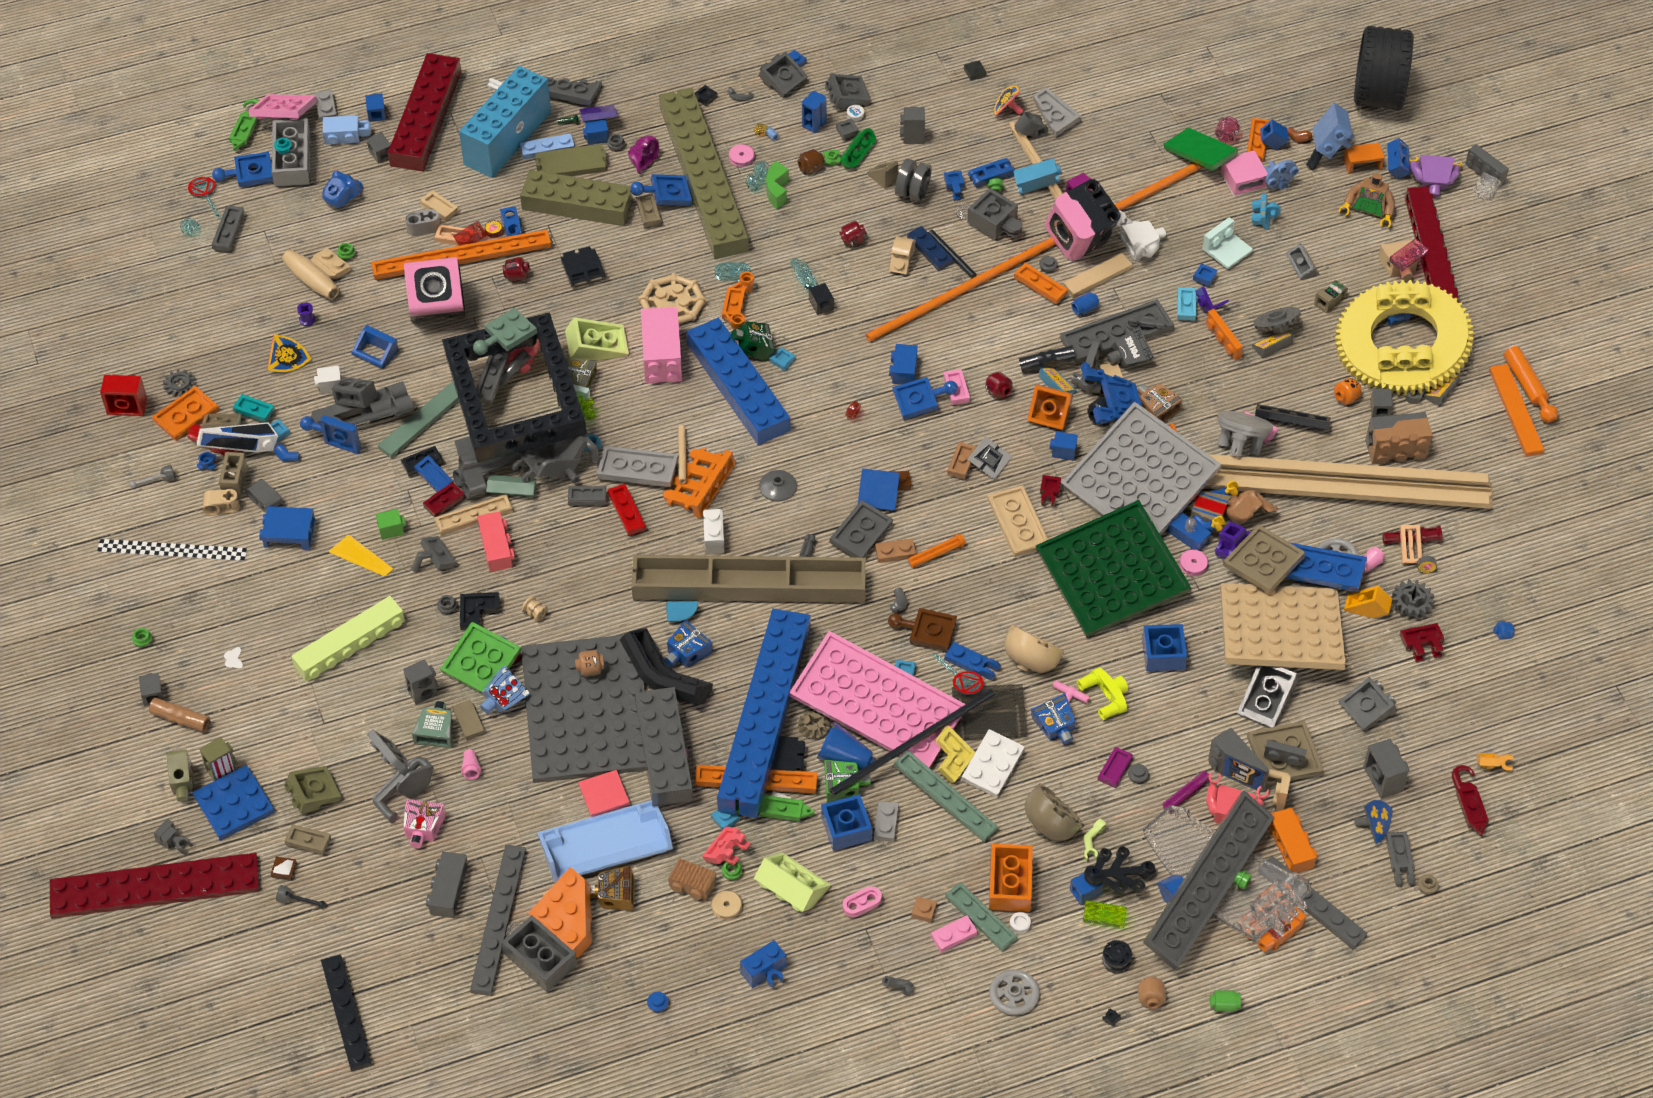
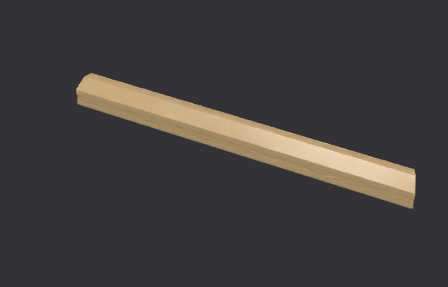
M1211 454L1208 455L1218 461L1222 468L1203 488L1219 490L1226 487L1230 481H1236L1239 485V488H1236L1238 491L1255 490L1259 493L1490 509L1493 507V491L1488 473Z

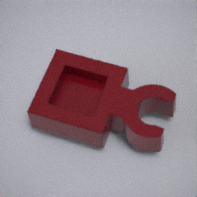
M1042 476L1040 488L1042 506H1044L1046 500L1051 501V507L1055 506V497H1059L1061 477Z

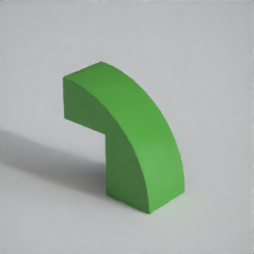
M775 161L770 166L766 176L767 197L776 209H779L787 202V190L783 186L789 182V169L778 161Z

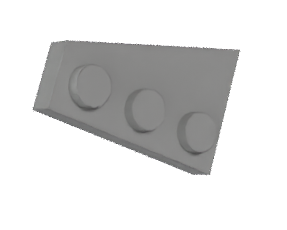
M1047 87L1033 95V101L1055 137L1081 121V115Z

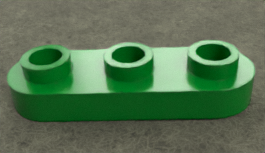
M866 128L861 130L843 152L841 163L844 168L851 169L856 167L876 141V135L872 129Z

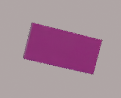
M1115 747L1098 775L1097 780L1116 788L1132 761L1133 754Z

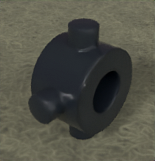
M1111 1008L1108 1009L1105 1016H1102V1020H1105L1111 1026H1115L1118 1019L1121 1018V1015Z

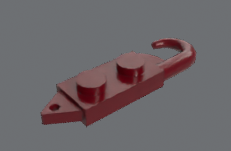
M1466 765L1456 766L1451 773L1466 824L1468 828L1471 827L1480 836H1483L1489 819L1478 788L1472 783L1462 782L1459 776L1461 771H1468L1472 776H1475L1473 769Z

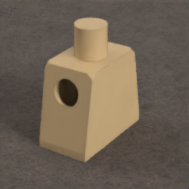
M1414 240L1382 244L1380 246L1378 257L1389 275L1392 277L1401 276L1404 281L1411 280L1413 278L1412 274L1416 272L1418 263Z

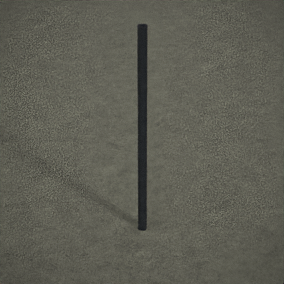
M987 690L830 788V793L835 796L995 695L993 690Z

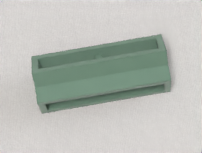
M489 475L486 492L488 494L535 497L536 478L531 482L527 478L526 482H523L521 480L522 477Z

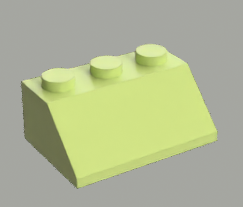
M783 852L765 857L754 877L761 887L770 889L776 893V897L788 901L795 910L800 912L812 909L831 886V884Z

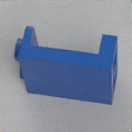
M268 506L267 512L263 514L262 518L264 526L263 529H260L259 539L263 542L264 548H268L269 542L300 543L302 550L310 551L316 520L313 508Z

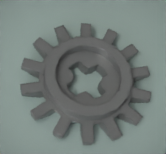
M177 370L176 373L170 372V377L165 376L168 381H163V384L166 385L163 386L164 390H167L168 394L173 392L172 396H175L178 392L179 396H181L182 391L186 393L193 388L192 386L196 385L194 381L196 379L195 376L191 377L192 372L186 374L187 370H183V372ZM179 380H182V383L184 384H181V386L178 387L175 383H178Z

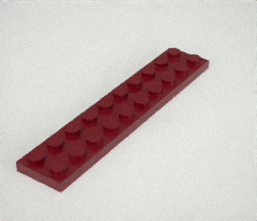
M255 852L50 879V917L55 919L259 892L258 856Z

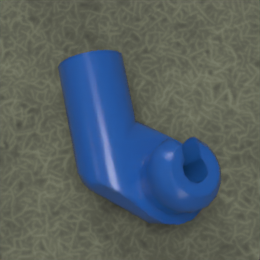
M281 443L274 447V453L281 461H299V452H289Z

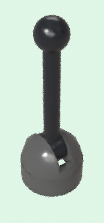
M280 885L276 894V901L288 902L291 899L317 905L320 909L326 907L325 901L318 902L293 895L292 890L287 886Z

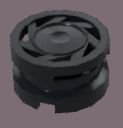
M1120 940L1108 942L1104 946L1102 965L1104 964L1105 969L1114 974L1127 971L1132 958L1130 946Z

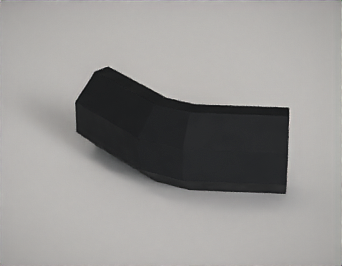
M647 628L629 631L621 637L620 642L639 677L653 690L675 687L677 699L695 705L705 703L712 691L713 683L677 673L666 664Z

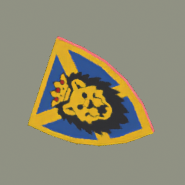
M1009 86L1003 90L994 108L995 116L1007 105L1018 115L1023 112V109L1015 103L1014 99L1020 93L1018 86Z
M273 335L267 370L275 372L293 371L311 360L306 349L294 339L283 335Z

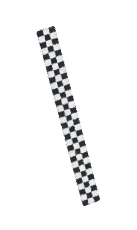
M100 539L97 551L244 561L247 548Z

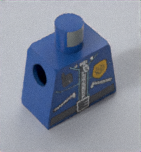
M685 620L667 641V651L669 654L664 660L671 667L678 661L683 666L690 667L713 652L712 641Z
M1065 693L1031 709L1032 719L1049 740L1059 737L1063 745L1073 740L1070 731L1075 729V719Z

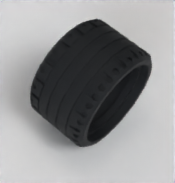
M1369 25L1364 28L1354 88V102L1357 106H1373L1375 108L1392 110L1403 108L1413 54L1414 34L1411 30Z

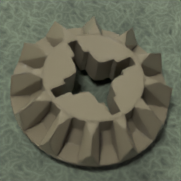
M815 710L812 712L806 711L803 716H800L798 728L805 737L817 739L827 734L830 722L827 716ZM810 720H813L814 722H817V727L814 726L813 724L810 725V724H811V721H810Z

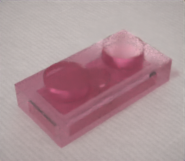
M1413 239L1391 255L1389 262L1399 270L1404 271L1426 255L1428 249L1416 239Z

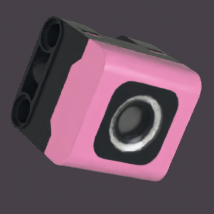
M1089 179L1056 198L1045 221V228L1068 260L1074 261L1105 245L1112 234V229L1119 222L1121 214L1101 184L1095 179Z
M457 257L404 263L411 322L426 321L428 318L449 316V318L466 316L461 271Z

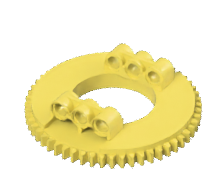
M1401 280L1400 284L1394 281L1393 285L1386 282V285L1379 284V287L1373 286L1371 290L1367 289L1364 294L1360 293V297H1355L1354 302H1350L1349 307H1345V312L1341 313L1342 318H1339L1335 336L1339 360L1342 361L1343 367L1346 366V371H1350L1352 377L1356 376V381L1361 380L1362 385L1368 383V388L1375 386L1377 389H1391V392L1396 391L1397 395L1403 391L1404 395L1407 396L1408 391L1415 395L1416 390L1420 394H1422L1423 389L1429 392L1430 386L1437 389V384L1443 386V380L1449 382L1450 377H1455V372L1460 373V368H1464V362H1468L1470 351H1472L1473 325H1471L1469 314L1466 313V308H1462V303H1457V298L1453 299L1452 294L1448 295L1446 290L1442 291L1440 287L1436 288L1433 284L1426 285V282L1419 284V281H1416L1415 284H1412L1411 280L1408 283ZM1410 313L1428 320L1437 332V339L1432 347L1420 345L1413 349L1410 346H1400L1397 349H1393L1392 347L1384 346L1377 349L1371 339V335L1377 324L1388 316Z

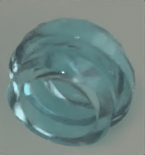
M189 217L180 223L182 233L187 235L195 234L198 227H200L198 222Z

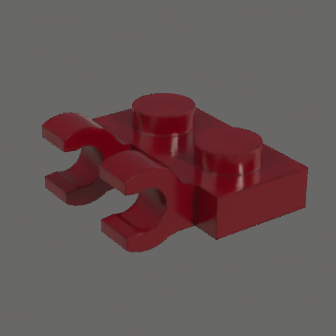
M1438 623L1400 630V637L1405 649H1412L1415 662L1424 660L1422 655H1425L1423 647L1429 645L1431 646L1434 658L1442 657L1440 651L1444 650L1441 644L1444 641V636Z

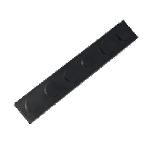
M339 954L322 959L323 971L350 1070L353 1072L372 1066L342 956Z

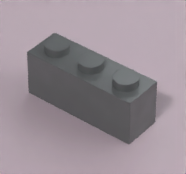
M442 851L441 858L437 859L435 866L437 871L436 877L433 876L431 880L432 892L427 895L426 906L429 907L430 915L455 918L468 868L466 854Z

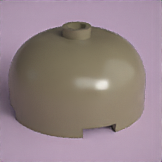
M1039 783L1029 793L1025 801V812L1029 821L1033 824L1032 829L1037 834H1043L1054 841H1065L1072 838L1083 827L1081 819L1067 804H1064L1062 800L1056 797L1052 790Z

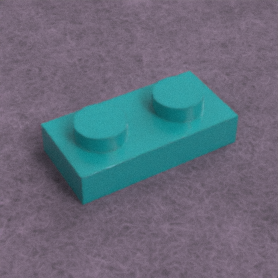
M241 394L233 406V411L267 423L275 411V407L272 404Z

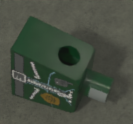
M746 321L739 329H733L731 332V339L738 341L740 348L749 356L766 362L776 351L769 324Z

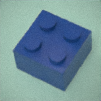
M1183 624L1145 625L1143 627L1142 645L1146 671L1185 670L1187 651Z
M860 795L821 804V818L833 851L872 841V827Z

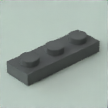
M226 205L212 242V250L230 252L244 215V207Z

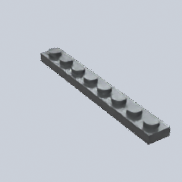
M505 845L470 988L472 994L492 996L503 950L502 941L506 938L526 854V847Z

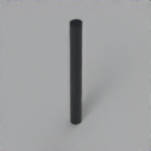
M931 229L928 233L953 258V261L971 279L976 277L977 274Z

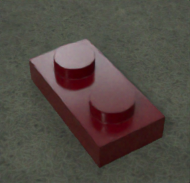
M451 482L424 501L423 507L432 516L438 517L464 499L465 494Z

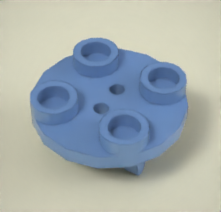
M1285 160L1276 164L1274 161H1269L1270 167L1265 166V170L1268 173L1265 179L1266 185L1271 189H1285L1299 172L1295 162Z

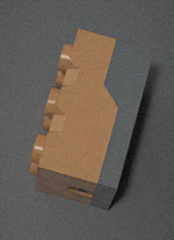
M1426 412L1371 417L1365 442L1371 463L1384 464L1390 459H1394L1396 462H1403L1409 457H1412L1414 460L1426 459L1433 435Z

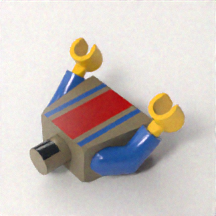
M1230 481L1226 487L1219 490L1201 491L1196 501L1192 500L1185 509L1192 511V520L1208 531L1218 535V532L1222 530L1221 525L1226 524L1224 517L1229 506L1230 493L1233 496L1237 495L1238 490L1236 488H1239V485L1236 481Z

